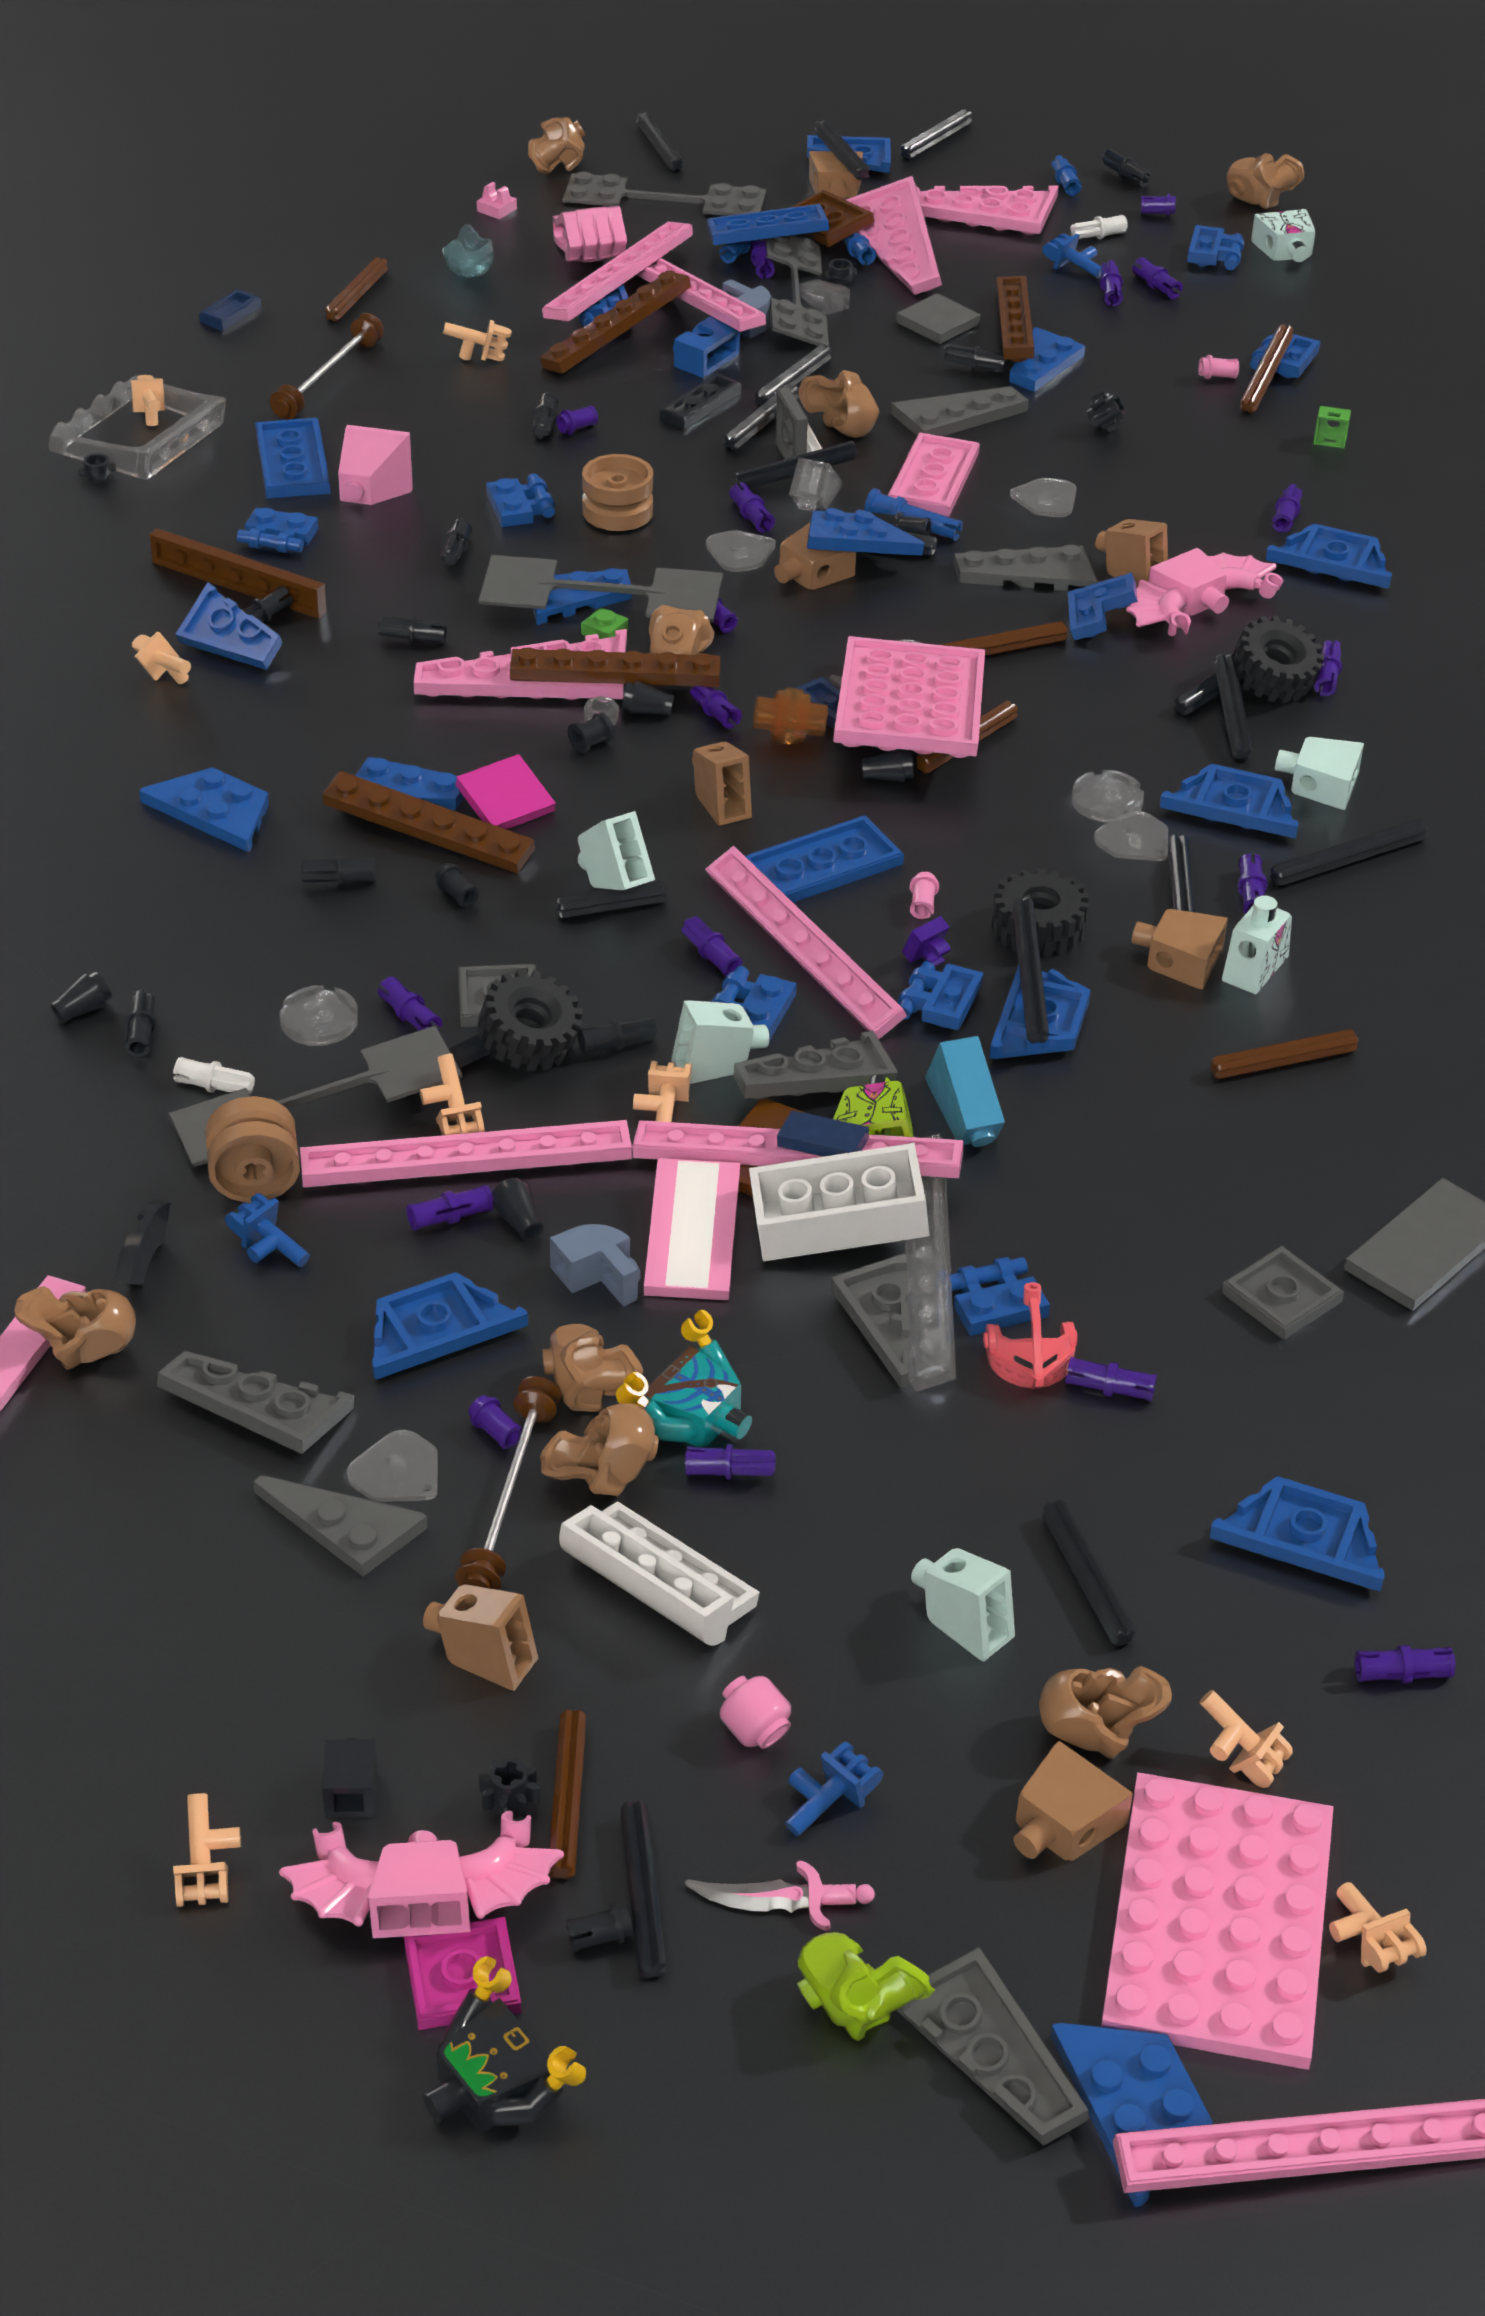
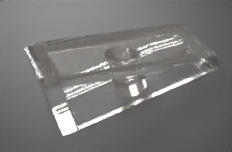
M818 279L799 284L800 297L824 315L849 308L850 289L845 286Z

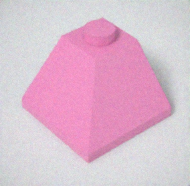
M347 425L338 471L340 501L373 505L410 493L413 489L410 432Z

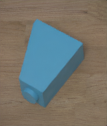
M974 1036L940 1042L925 1075V1079L955 1140H963V1145L972 1144L974 1147H981L994 1142L1005 1121L979 1037Z

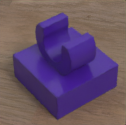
M939 916L912 930L902 953L910 963L923 957L925 961L931 962L935 967L943 964L945 959L942 956L951 950L949 944L944 940L950 926Z

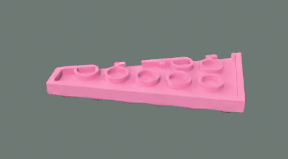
M913 176L846 199L873 213L875 222L857 231V233L864 235L869 240L870 246L876 252V256L914 295L942 286Z
M934 186V189L928 191H920L916 187L924 217L937 218L941 222H963L968 226H990L999 231L1007 229L1016 230L1026 235L1041 233L1058 196V186H1049L1048 191H1034L1033 186H1023L1022 189L1016 191H1009L1005 186H960V191H945V186Z
M627 629L615 631V637L599 639L597 634L586 635L585 641L569 644L561 639L512 647L511 654L494 656L493 651L481 652L480 658L464 661L456 656L416 663L414 694L431 697L460 695L462 697L495 696L497 698L530 697L533 699L546 697L565 698L568 700L589 698L604 701L623 699L624 684L510 680V662L512 649L526 647L537 650L569 649L571 651L603 650L606 652H626Z

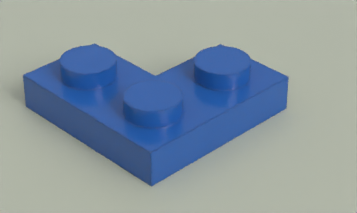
M1132 573L1068 592L1070 631L1074 640L1084 637L1091 638L1107 631L1106 611L1122 609L1138 602L1136 582Z

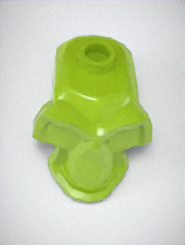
M832 1932L815 1936L802 1947L797 1960L798 1968L804 1977L803 1980L797 1983V1986L813 2011L822 2006L831 2021L837 2026L845 2027L850 2037L857 2041L864 2038L865 2033L872 2027L888 2022L891 2017L890 2012L914 2000L929 1998L935 1991L929 1983L930 1977L900 1956L891 1957L882 1966L874 1969L869 1963L865 1964L857 1956L863 1952V1949L857 1942L849 1939L846 1934Z

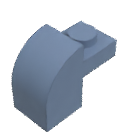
M732 279L724 282V292L766 314V325L741 331L740 335L751 339L766 331L770 325V292L761 285L751 289Z
M587 1224L550 1237L551 1269L571 1293L602 1281L622 1306L638 1300V1281L641 1279L640 1270L634 1259L630 1257V1237L624 1232L607 1225Z

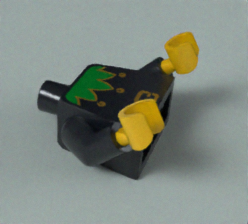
M489 1956L482 1957L476 1962L473 1968V1978L478 1987L477 1989H469L439 2044L437 2068L438 2078L441 2083L422 2096L426 2109L436 2122L439 2123L462 2109L477 2129L484 2131L494 2126L531 2125L535 2123L561 2096L564 2083L570 2086H577L586 2078V2069L581 2064L574 2062L567 2068V2065L576 2058L577 2052L567 2046H559L548 2057L500 1998L495 2001L491 2000L492 1992L500 1993L505 1991L510 1986L512 1980L509 1970L500 1968L495 1978L489 1982V1974L496 1965V1959Z

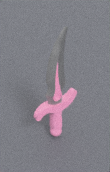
M798 1861L796 1865L798 1873L808 1883L804 1885H793L781 1879L746 1884L707 1883L691 1879L685 1881L687 1887L701 1896L728 1907L763 1912L778 1908L789 1912L799 1908H809L810 1920L817 1928L824 1931H829L831 1927L830 1920L824 1917L820 1911L823 1905L856 1904V1899L861 1904H869L875 1896L873 1888L868 1884H862L857 1889L856 1884L822 1885L818 1872L804 1861Z

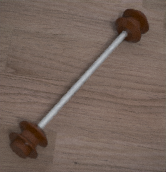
M363 313L357 320L353 321L350 326V333L353 339L299 388L284 384L270 396V406L273 412L278 417L286 420L293 419L297 413L301 412L305 405L302 393L356 344L369 348L383 337L384 327L379 318L371 313Z
M530 1376L524 1378L519 1383L518 1394L514 1398L513 1406L517 1414L526 1419L485 1546L484 1548L468 1549L461 1556V1567L458 1568L455 1574V1579L459 1586L466 1584L500 1590V1578L505 1574L506 1564L502 1557L493 1552V1548L534 1422L545 1423L552 1420L557 1412L556 1405L561 1400L559 1387L546 1377Z

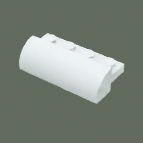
M618 1501L603 1511L590 1505L561 1523L559 1541L561 1548L566 1553L707 1645L714 1646L725 1641L728 1626L757 1606L759 1591Z

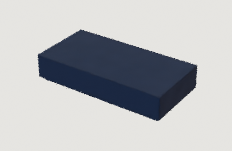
M236 289L199 313L200 323L224 331L261 308V299L258 296Z
M791 1110L777 1134V1146L823 1157L862 1151L869 1139V1127Z

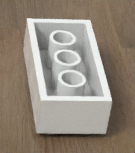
M915 1143L749 1168L763 1262L930 1236L926 1199Z

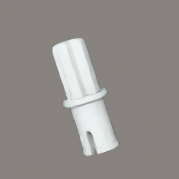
M1124 215L1108 218L1096 216L1093 221L1072 224L1070 227L1071 237L1077 233L1080 235L1079 239L1097 237L1101 240L1104 236L1125 234L1128 227L1127 219Z
M179 1057L173 1070V1074H180L173 1077L175 1082L204 1087L207 1092L214 1093L215 1089L234 1092L247 1088L249 1094H251L255 1083V1077L249 1072L222 1067L221 1063L217 1061L209 1064Z

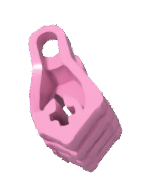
M620 206L578 209L562 212L560 215L552 217L554 241L565 252V261H580L584 263L604 261V259L610 257H617L626 250L627 237Z

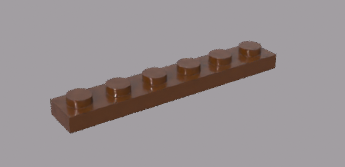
M675 271L662 272L656 280L648 285L641 286L635 294L617 302L614 308L596 316L593 322L584 328L575 330L572 336L563 342L551 346L548 352L540 356L542 367L563 374L691 287L689 276L675 273Z
M1026 276L997 277L1003 358L1013 362H1023L1028 358H1034V341Z
M158 528L149 534L152 562L154 564L258 599H262L279 586H283L289 593L282 598L286 599L291 596L293 604L286 608L318 619L326 613L324 583Z
M526 647L512 649L510 680L613 684L636 683V680L646 685L719 687L721 656L706 653L686 655L672 652L657 654L640 653L638 651L537 650Z
M339 771L322 794L323 804L517 874L535 850L534 839L343 771Z

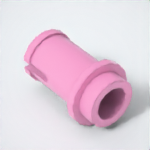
M1207 355L1200 358L1198 372L1205 379H1210L1211 376L1236 379L1239 372L1238 359L1213 358L1212 355Z
M920 872L910 881V890L913 893L910 912L918 919H927L930 917V914L933 915L934 896L939 891V882L932 873Z

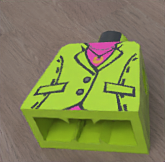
M875 1075L869 1079L868 1085L849 1087L844 1090L833 1119L869 1127V1135L914 1137L910 1111L901 1082L890 1081L885 1076Z

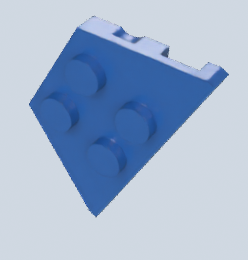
M827 508L826 511L813 510L806 547L817 550L922 556L925 543L874 516L871 512L857 510L855 513H844L839 509Z
M1312 524L1304 528L1302 532L1286 537L1285 545L1278 548L1272 544L1267 548V561L1305 569L1310 573L1336 576L1344 581L1353 580L1389 589L1392 577L1391 572H1387L1385 569L1386 559L1380 551L1381 546L1376 537Z
M1210 764L1200 770L1199 774L1181 782V789L1173 794L1165 791L1161 795L1160 808L1203 817L1209 821L1234 824L1245 829H1256L1295 839L1297 836L1299 823L1297 820H1293L1291 816L1292 805L1289 798L1285 796L1282 780L1278 778Z
M213 767L143 787L139 790L141 803L246 852L251 850L254 831L258 832L261 826V817L265 815L269 806L268 792Z
M1018 965L990 1046L989 1058L999 1059L1074 1050L1088 1008L1091 990L1077 982L1066 979L1063 974L1054 969L1049 970L1048 974L1042 971L1049 1029L1048 1040L1045 1043L1036 1042L1032 1044L1027 1040Z
M457 1272L379 1298L376 1305V1325L374 1331L373 1377L377 1380L528 1326V1313L520 1306L512 1310L498 1302V1294L486 1288L475 1286L472 1280Z
M1276 1476L1262 1486V1490L1259 1493L1250 1495L1238 1503L1235 1513L1224 1521L1221 1518H1217L1211 1525L1210 1539L1379 1592L1382 1589L1385 1574L1383 1568L1378 1566L1375 1555L1377 1545L1373 1532L1368 1528L1369 1516L1366 1505L1363 1502Z
M1067 2023L1052 2025L1050 2037L1081 2100L1088 2109L1089 2116L1119 2177L1120 2173L1113 2146V2140L1117 2133L1213 2124L1206 2107L1167 2034ZM1150 2191L1128 2193L1134 2207L1143 2205L1148 2200Z

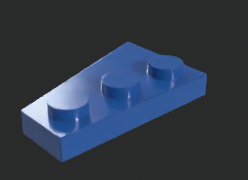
M808 135L807 158H809L810 151H830L817 135ZM841 136L855 152H863V161L869 166L870 170L890 173V138Z
M1035 327L1032 331L1034 358H1028L1023 362H1015L1010 370L1009 382L1035 392L1083 358L1085 345L1075 342L1072 338L1061 337Z
M610 568L605 571H575L570 574L554 575L555 580L563 579L631 585L627 569ZM555 589L549 594L546 609L533 608L536 625L546 623L547 616L561 613L563 617L575 615L576 608L588 605L596 609L632 599V594Z
M208 582L175 634L178 642L265 670L268 669L283 644L276 632L253 615L246 614L238 608L237 603L229 597H223Z
M368 757L355 775L450 810H456L464 799V796L456 786V775L423 769L415 765H405L387 761L383 758Z

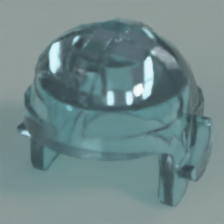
M470 224L464 225L457 239L452 240L447 246L443 247V255L449 270L465 278H475L484 275L494 260L491 239L481 238Z

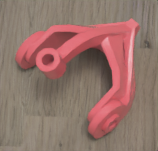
M1034 1282L1024 1285L1023 1303L1029 1306L1032 1338L1010 1339L1002 1336L999 1325L986 1324L985 1332L983 1333V1346L986 1348L989 1365L999 1377L1020 1387L1041 1389L1061 1381L1068 1374L1069 1361L1071 1357H1074L1078 1337L1073 1322L1061 1323V1336L1058 1338L1042 1337L1039 1309L1041 1285ZM1057 1354L1056 1360L1043 1368V1363ZM1014 1356L1031 1362L1033 1369L1016 1362Z

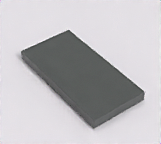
M1441 1178L1347 1257L1344 1270L1414 1311L1485 1249V1202L1450 1181Z

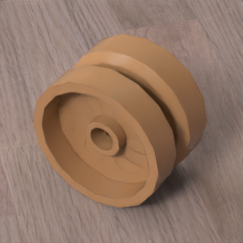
M610 454L590 460L583 467L582 489L584 493L582 507L583 516L587 522L597 528L608 531H626L641 527L652 518L653 469L649 463L639 457L627 454Z
M258 1096L241 1097L222 1104L210 1115L205 1126L209 1180L219 1193L231 1200L251 1203V1197L256 1193H260L270 1200L284 1194L294 1185L300 1172L295 1119L286 1107L273 1099Z

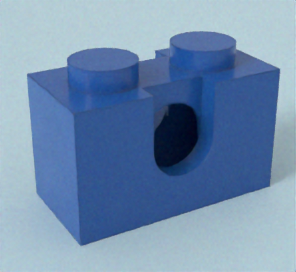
M712 316L708 317L696 325L692 333L686 331L674 339V367L702 378L706 377L739 355L740 331Z

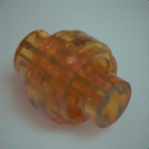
M784 687L783 690L776 691L774 698L756 697L753 712V728L770 730L771 739L777 740L778 744L796 746L797 742H804L806 735L824 736L827 725L828 706L810 703V694L804 693L803 689Z

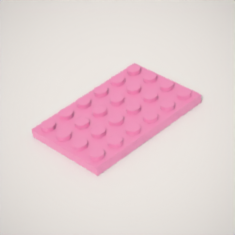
M848 636L833 742L842 743L848 747H859L861 745L876 746L885 751L906 749L913 750L919 754L936 752L946 753L956 758L977 757L985 650Z
M1137 1772L1101 2027L1167 2034L1175 2046L1309 2070L1312 2059L1334 1806Z

